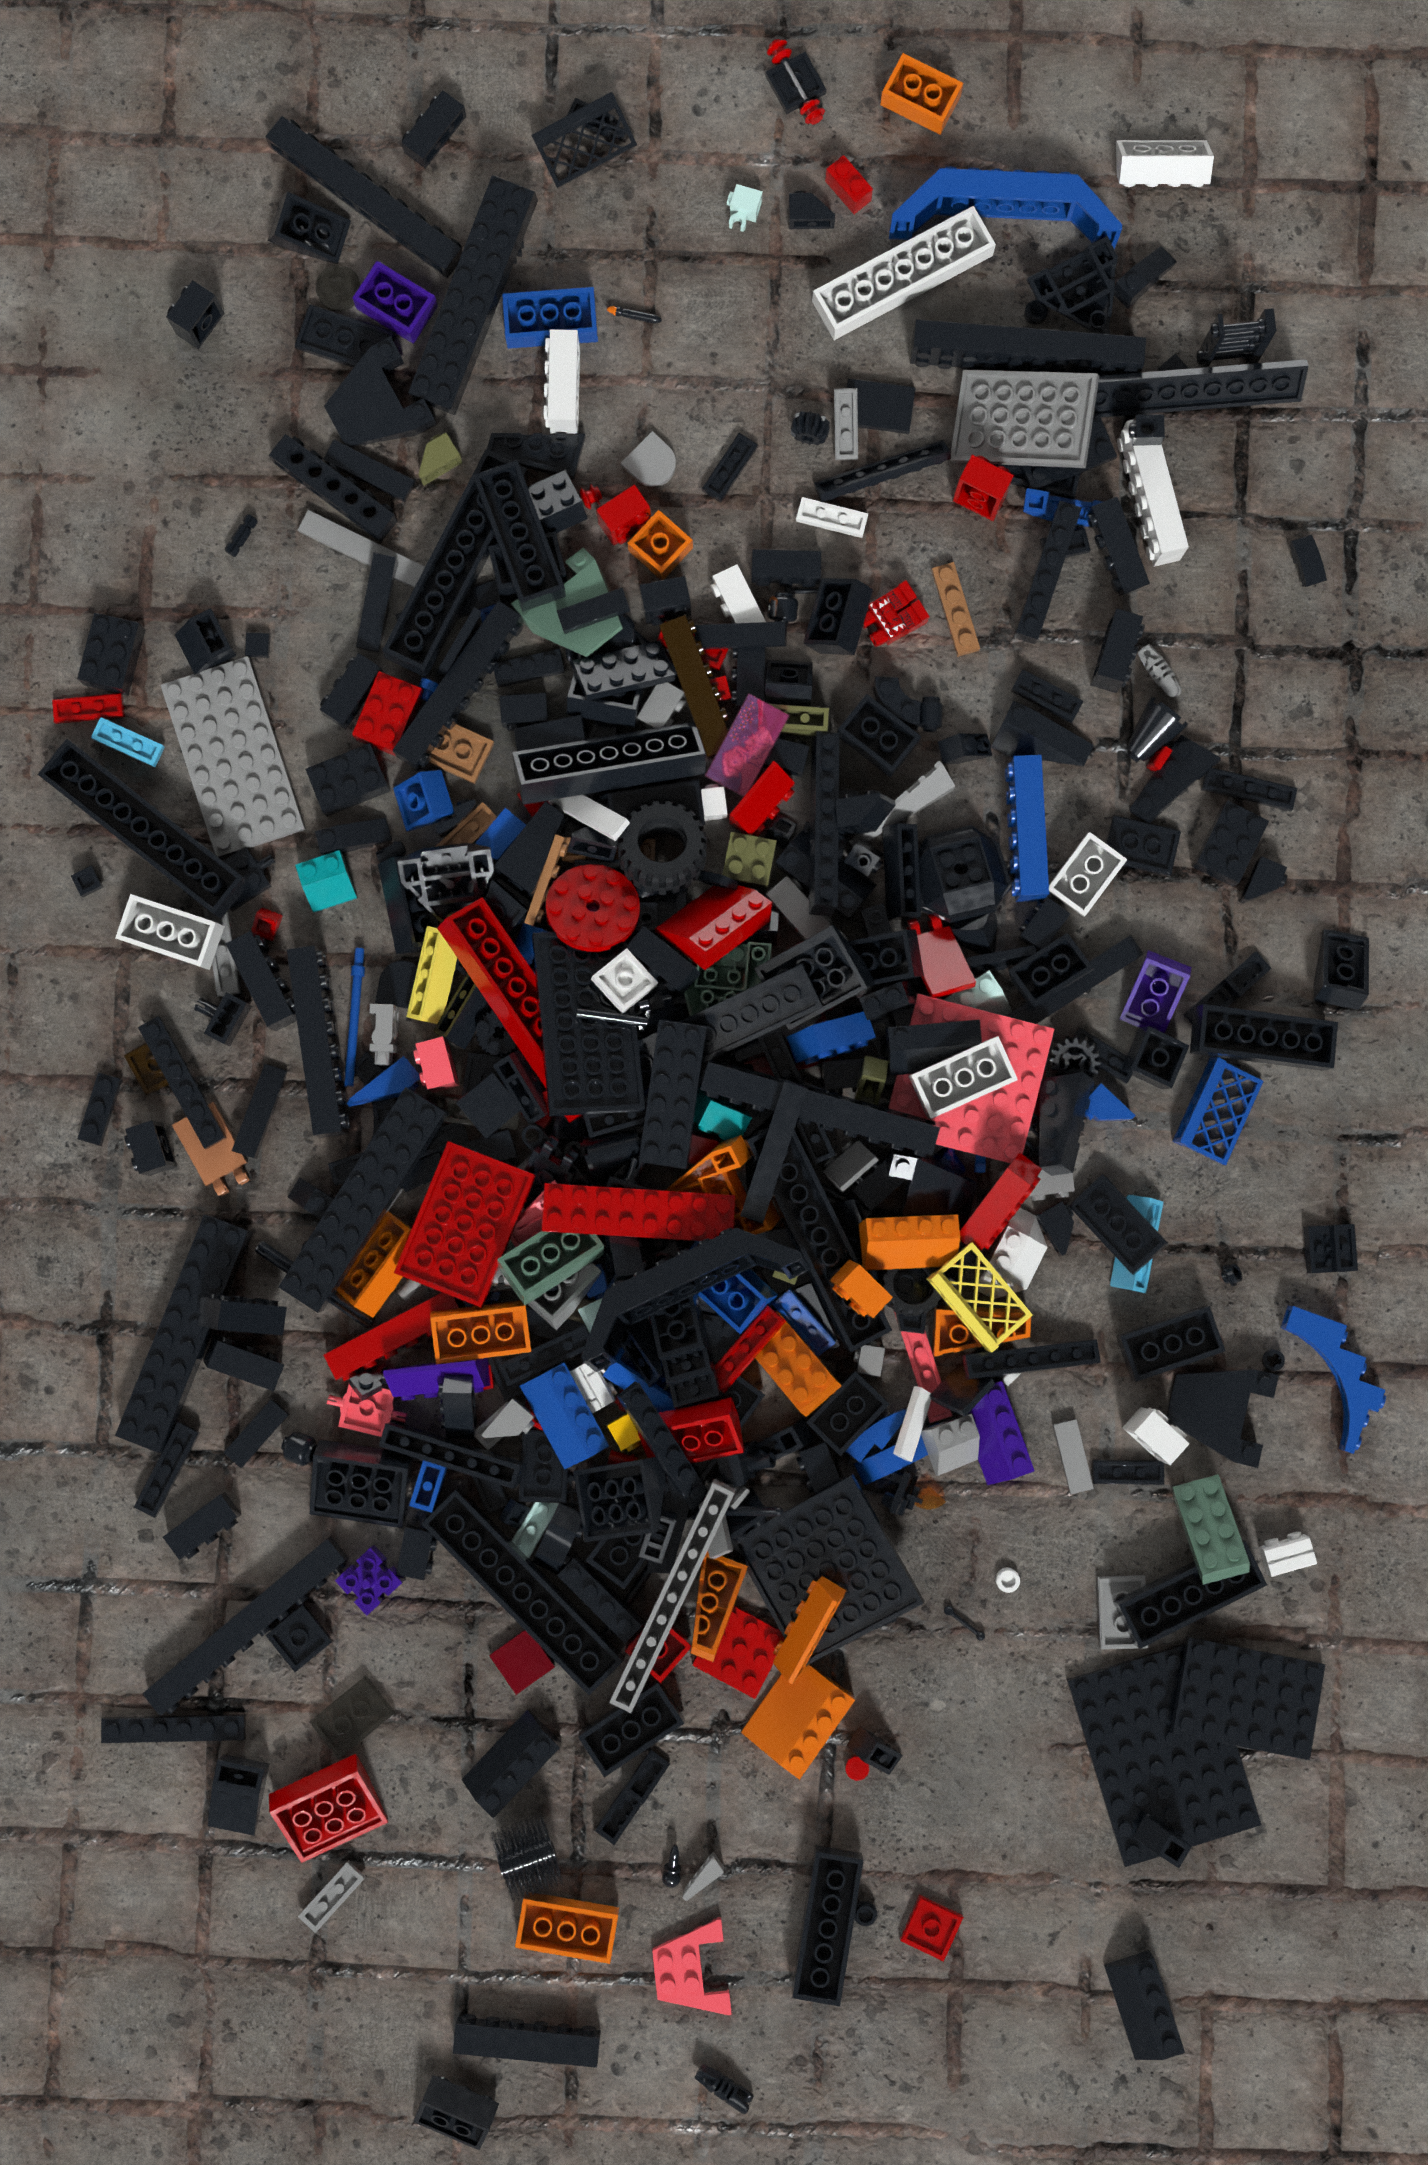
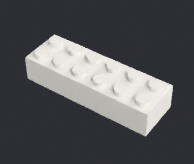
M1133 420L1126 421L1117 439V445L1125 458L1123 460L1124 471L1126 474L1129 473V490L1136 500L1134 505L1135 513L1141 519V535L1143 539L1146 538L1148 545L1146 547L1147 558L1149 561L1152 560L1153 567L1180 561L1189 546L1162 445L1133 446V438H1129L1128 433L1129 424ZM1141 427L1144 433H1151L1148 427Z

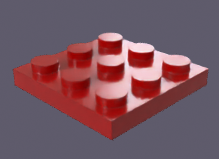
M734 1605L714 1661L696 1656L692 1666L756 1699L777 1656L773 1652L780 1641L784 1643L785 1638L780 1629Z

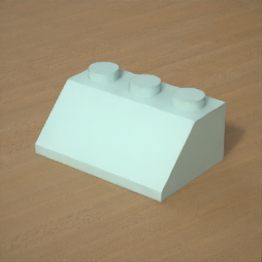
M990 970L975 979V987L956 992L944 999L945 1001L1003 1016L1012 1012L1002 988Z

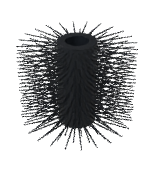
M535 1818V1822H537L535 1825L532 1820H530L532 1822L530 1824L525 1823L527 1824L526 1830L523 1825H521L523 1827L521 1829L516 1828V1832L514 1831L515 1828L511 1827L512 1831L506 1830V1832H509L507 1837L504 1836L506 1833H501L503 1836L497 1835L498 1839L492 1838L494 1840L493 1846L497 1850L496 1855L503 1878L506 1879L505 1884H507L509 1889L508 1893H512L510 1896L519 1897L520 1895H513V1893L519 1894L517 1892L519 1890L528 1892V1888L539 1889L536 1887L538 1882L539 1886L543 1887L542 1884L545 1883L544 1885L548 1887L549 1885H546L548 1884L546 1881L550 1880V1884H553V1880L558 1882L556 1876L560 1878L559 1881L563 1882L561 1880L562 1875H560L561 1870H559L560 1867L557 1863L555 1847L542 1818H540V1822L537 1821L538 1818Z

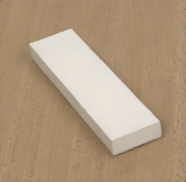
M584 795L548 801L551 805L552 803L558 805L564 813L614 841L618 839L630 824L625 817Z

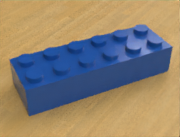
M1042 755L1013 756L1004 771L1005 782H1009V789L1006 791V804L1010 805V814H1007V827H1011L1012 831L1011 836L1008 837V848L1013 850L1012 859L1009 861L1010 873H1014V881L1011 882V896H1015V902L1044 901L1049 895Z

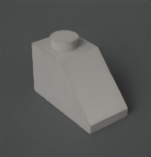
M514 1397L482 1433V1436L484 1438L518 1436L522 1431L527 1434L535 1424L532 1421L535 1415Z

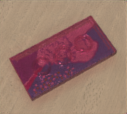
M748 693L705 776L744 797L755 782L790 715Z

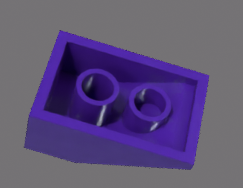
M1148 950L1121 1013L1120 1020L1139 1028L1150 1026L1165 1033L1191 976L1192 967Z

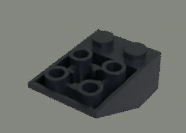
M223 1754L217 1760L212 1783L208 1817L209 1827L255 1835L270 1766L269 1763Z

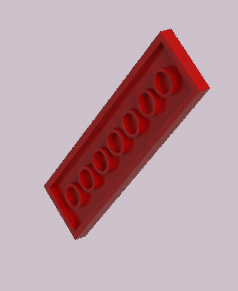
M545 1183L541 1231L689 1241L713 1239L719 1236V1233L723 1230L734 1228L735 1195Z

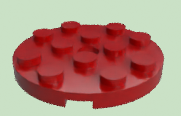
M588 864L569 869L554 881L547 894L546 917L549 925L562 942L581 951L600 952L611 949L612 946L628 939L635 930L639 920L640 901L634 885L622 873L604 865ZM595 902L599 909L595 912L589 911L586 907Z

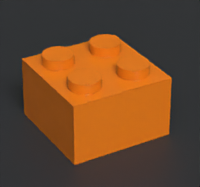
M660 510L628 542V551L661 581L693 549V540Z
M848 1260L830 1279L834 1284L832 1289L841 1298L847 1301L849 1299L851 1301L849 1306L863 1317L868 1315L874 1318L893 1298L860 1264Z

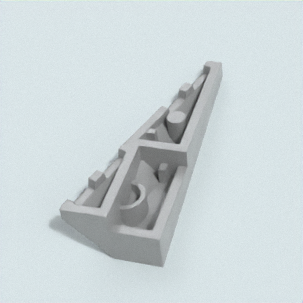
M938 761L934 768L927 774L922 775L915 784L904 791L894 800L896 806L875 832L856 835L848 842L853 849L860 839L869 842L882 834L884 827L904 821L952 792L955 784L944 765Z

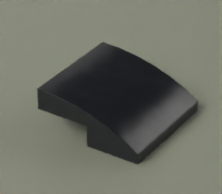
M1355 1224L1303 1227L1307 1273L1358 1271Z

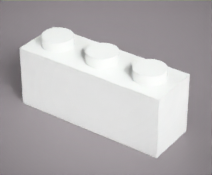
M738 564L713 575V584L710 586L715 597H720L723 603L720 606L726 618L730 617L732 623L766 622Z

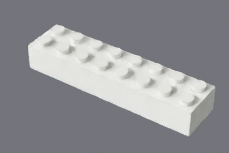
M972 206L815 289L812 302L833 340H836L992 257L996 244L975 207Z

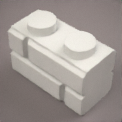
M584 1363L570 1371V1374L591 1413H594L616 1400L614 1395L618 1393L611 1381L606 1382L603 1376L605 1369L595 1372Z
M1293 1532L1288 1534V1539L1279 1541L1278 1538L1264 1541L1265 1545L1260 1546L1259 1551L1267 1575L1273 1577L1317 1564L1309 1536L1301 1535V1532Z

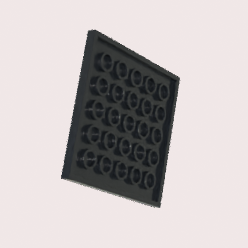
M853 1474L783 1512V1515L776 1516L758 1528L748 1531V1534L741 1540L736 1542L734 1539L731 1541L742 1563L748 1566V1574L785 1639L787 1635L784 1632L790 1621H796L798 1614L795 1612L802 1600L807 1601L810 1594L806 1592L813 1580L817 1582L823 1576L846 1590L842 1601L806 1666L925 1602Z

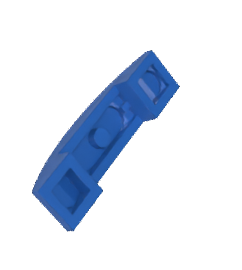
M1026 488L1023 512L1052 521L1059 501L1082 507L1076 525L1090 527L1086 518V514H1088L1087 509L1103 501L1093 500L1092 503L1051 496L1047 491Z
M936 1422L926 1428L939 1424V1422ZM920 1435L912 1462L893 1454L896 1445L894 1444L864 1458L861 1462L854 1463L864 1485L927 1456L928 1453L922 1436Z

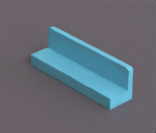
M1127 1195L1130 1203L1158 1231L1163 1201L1149 1197ZM1115 1257L1110 1286L1146 1293L1153 1258L1135 1275H1132Z

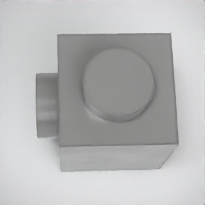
M872 1341L855 1350L853 1362H857V1373L881 1376L885 1348L880 1347V1342Z

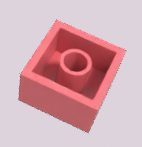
M442 1036L416 1043L417 1050H413L416 1063L422 1067L423 1072L419 1073L423 1087L425 1086V1088L434 1093L460 1086L447 1039Z

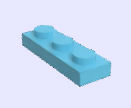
M100 717L91 736V739L152 767H156L165 748L162 744Z

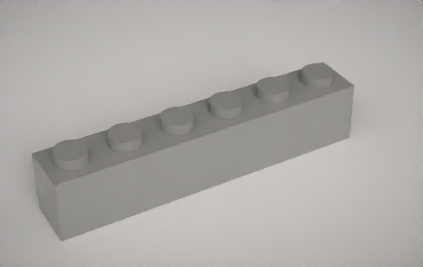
M786 876L766 894V897L805 941L830 927L833 922L828 916L809 915V895L805 897L800 891L802 886L794 878L790 880ZM840 931V933L848 941L847 937L843 934L842 931ZM874 986L868 987L853 997L858 1001L859 998L863 997Z

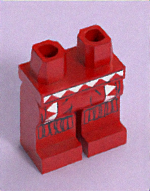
M907 580L868 606L862 628L865 629L872 624L875 625L877 631L869 636L875 647L884 643L888 646L927 624L930 616L919 599L916 601L917 596Z

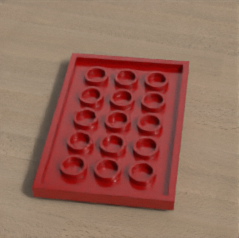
M448 1141L394 1273L483 1308L498 1271L497 1259L505 1254L536 1175Z

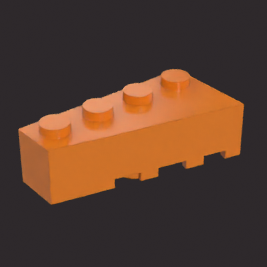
M950 1306L934 1307L932 1345L934 1357L950 1352L955 1353L965 1349L983 1347ZM977 1307L976 1314L980 1318H988L989 1308ZM993 1308L992 1319L1005 1320L1006 1308ZM1010 1309L1009 1320L1017 1321L1024 1315L1021 1309ZM1031 1317L1001 1343L1030 1337ZM983 1321L988 1327V1321ZM992 1321L991 1332L996 1338L1004 1332L1005 1322Z
M707 1551L700 1568L691 1654L712 1662L714 1661L748 1566L723 1556L716 1559L709 1558Z

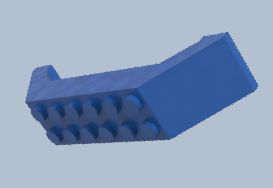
M949 166L940 168L892 214L889 239L910 240L912 239V234L934 215L955 216L972 206L975 207L980 217L1071 221L1092 244L1108 236L1114 249L1122 231V224L1078 174H1071L1070 172H1060L1057 174L1047 171H1037L1034 173L1024 170H1014L1012 172L1001 169L980 170L974 167L957 169L956 167Z

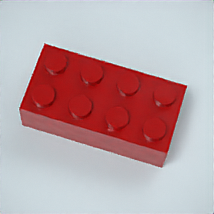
M1019 1152L960 1230V1241L966 1245L973 1242L980 1252L983 1248L988 1250L1041 1180L1038 1175L1042 1168Z

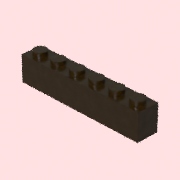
M683 615L659 626L707 757H712L719 753L731 730H728L725 722L729 720L725 707L720 708L717 699L721 698L717 685L712 686L709 677L713 676L709 663L704 664L701 655L705 654L701 641L696 642L693 633L697 632L693 619L688 620L687 616Z

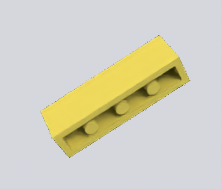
M427 926L406 1017L438 1024L446 1010L457 957L439 930L434 927Z

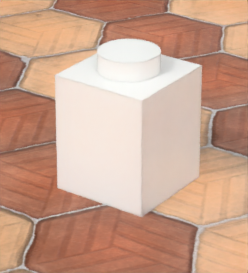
M719 784L706 785L705 789H701L705 821L727 818L724 787H719Z

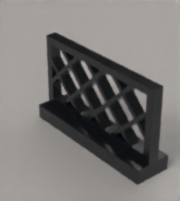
M613 92L602 96L531 135L557 189L637 146ZM613 109L616 110L619 116L617 126L604 123L606 113ZM600 116H602L601 121L596 120L597 118H599ZM594 122L600 124L596 137L584 134L587 123ZM620 122H622L624 129L619 128ZM602 126L615 130L611 143L599 139ZM582 127L581 132L576 131V129ZM620 131L627 134L631 143L624 147L614 144L617 132ZM571 132L580 135L576 148L564 144L566 135ZM582 137L595 141L591 154L579 150ZM562 138L561 143L556 142V140ZM598 142L610 146L608 155L603 158L594 155ZM550 143L560 146L556 159L546 156L543 147ZM562 147L575 151L571 164L559 161ZM613 147L618 149V150L614 151L613 153H611ZM577 153L590 157L587 167L582 169L574 166ZM593 158L598 159V161L592 163ZM549 160L552 161V162H555L553 168H552V166H551ZM557 164L570 167L568 177L561 181L558 180L555 174ZM573 169L578 170L577 172L572 174Z

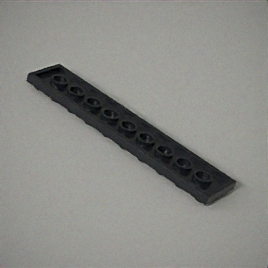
M1305 359L1099 376L1093 417L1100 415V417L1301 402L1309 367L1308 361Z
M801 963L684 1018L680 1022L708 1026L703 1058L704 1063L820 1009L824 1005L804 964ZM657 1032L638 1040L643 1090L648 1089L650 1086Z

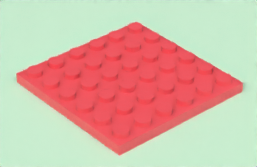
M917 994V1004L913 1007L909 1026L980 1020L982 1042L999 1036L1018 1079L929 1119L940 1123L936 1145L1011 1164L1019 1152L1021 1154L1024 1152L1054 1029ZM911 1074L896 1075L888 1108L927 1119L909 1079Z

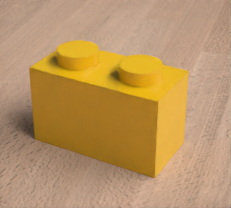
M628 1413L607 1425L621 1451L627 1449L629 1452L641 1445L638 1429Z

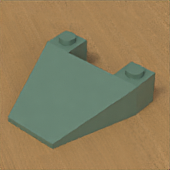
M582 548L565 561L574 576L564 584L566 597L522 612L518 600H515L511 605L522 616L523 623L532 633L587 657L622 630L623 627L618 615L564 634L557 610L610 592L606 579L596 560Z

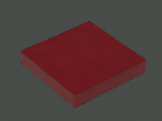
M525 1630L489 1655L516 1695L555 1668V1664L546 1651Z

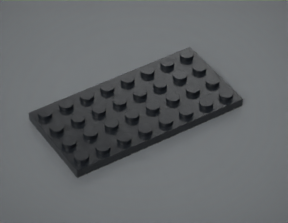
M555 932L533 933L532 943L549 1116L644 1111L645 1102L636 1025L576 1017L577 1008L622 1014L591 978L627 949V940L621 941L609 950L587 952L568 946L556 936ZM634 1005L623 1014L635 1016Z

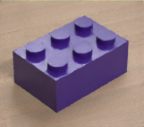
M376 261L352 298L357 310L413 344L438 308L433 294L379 261Z

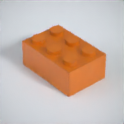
M902 53L882 91L880 105L941 135L961 97L964 83Z

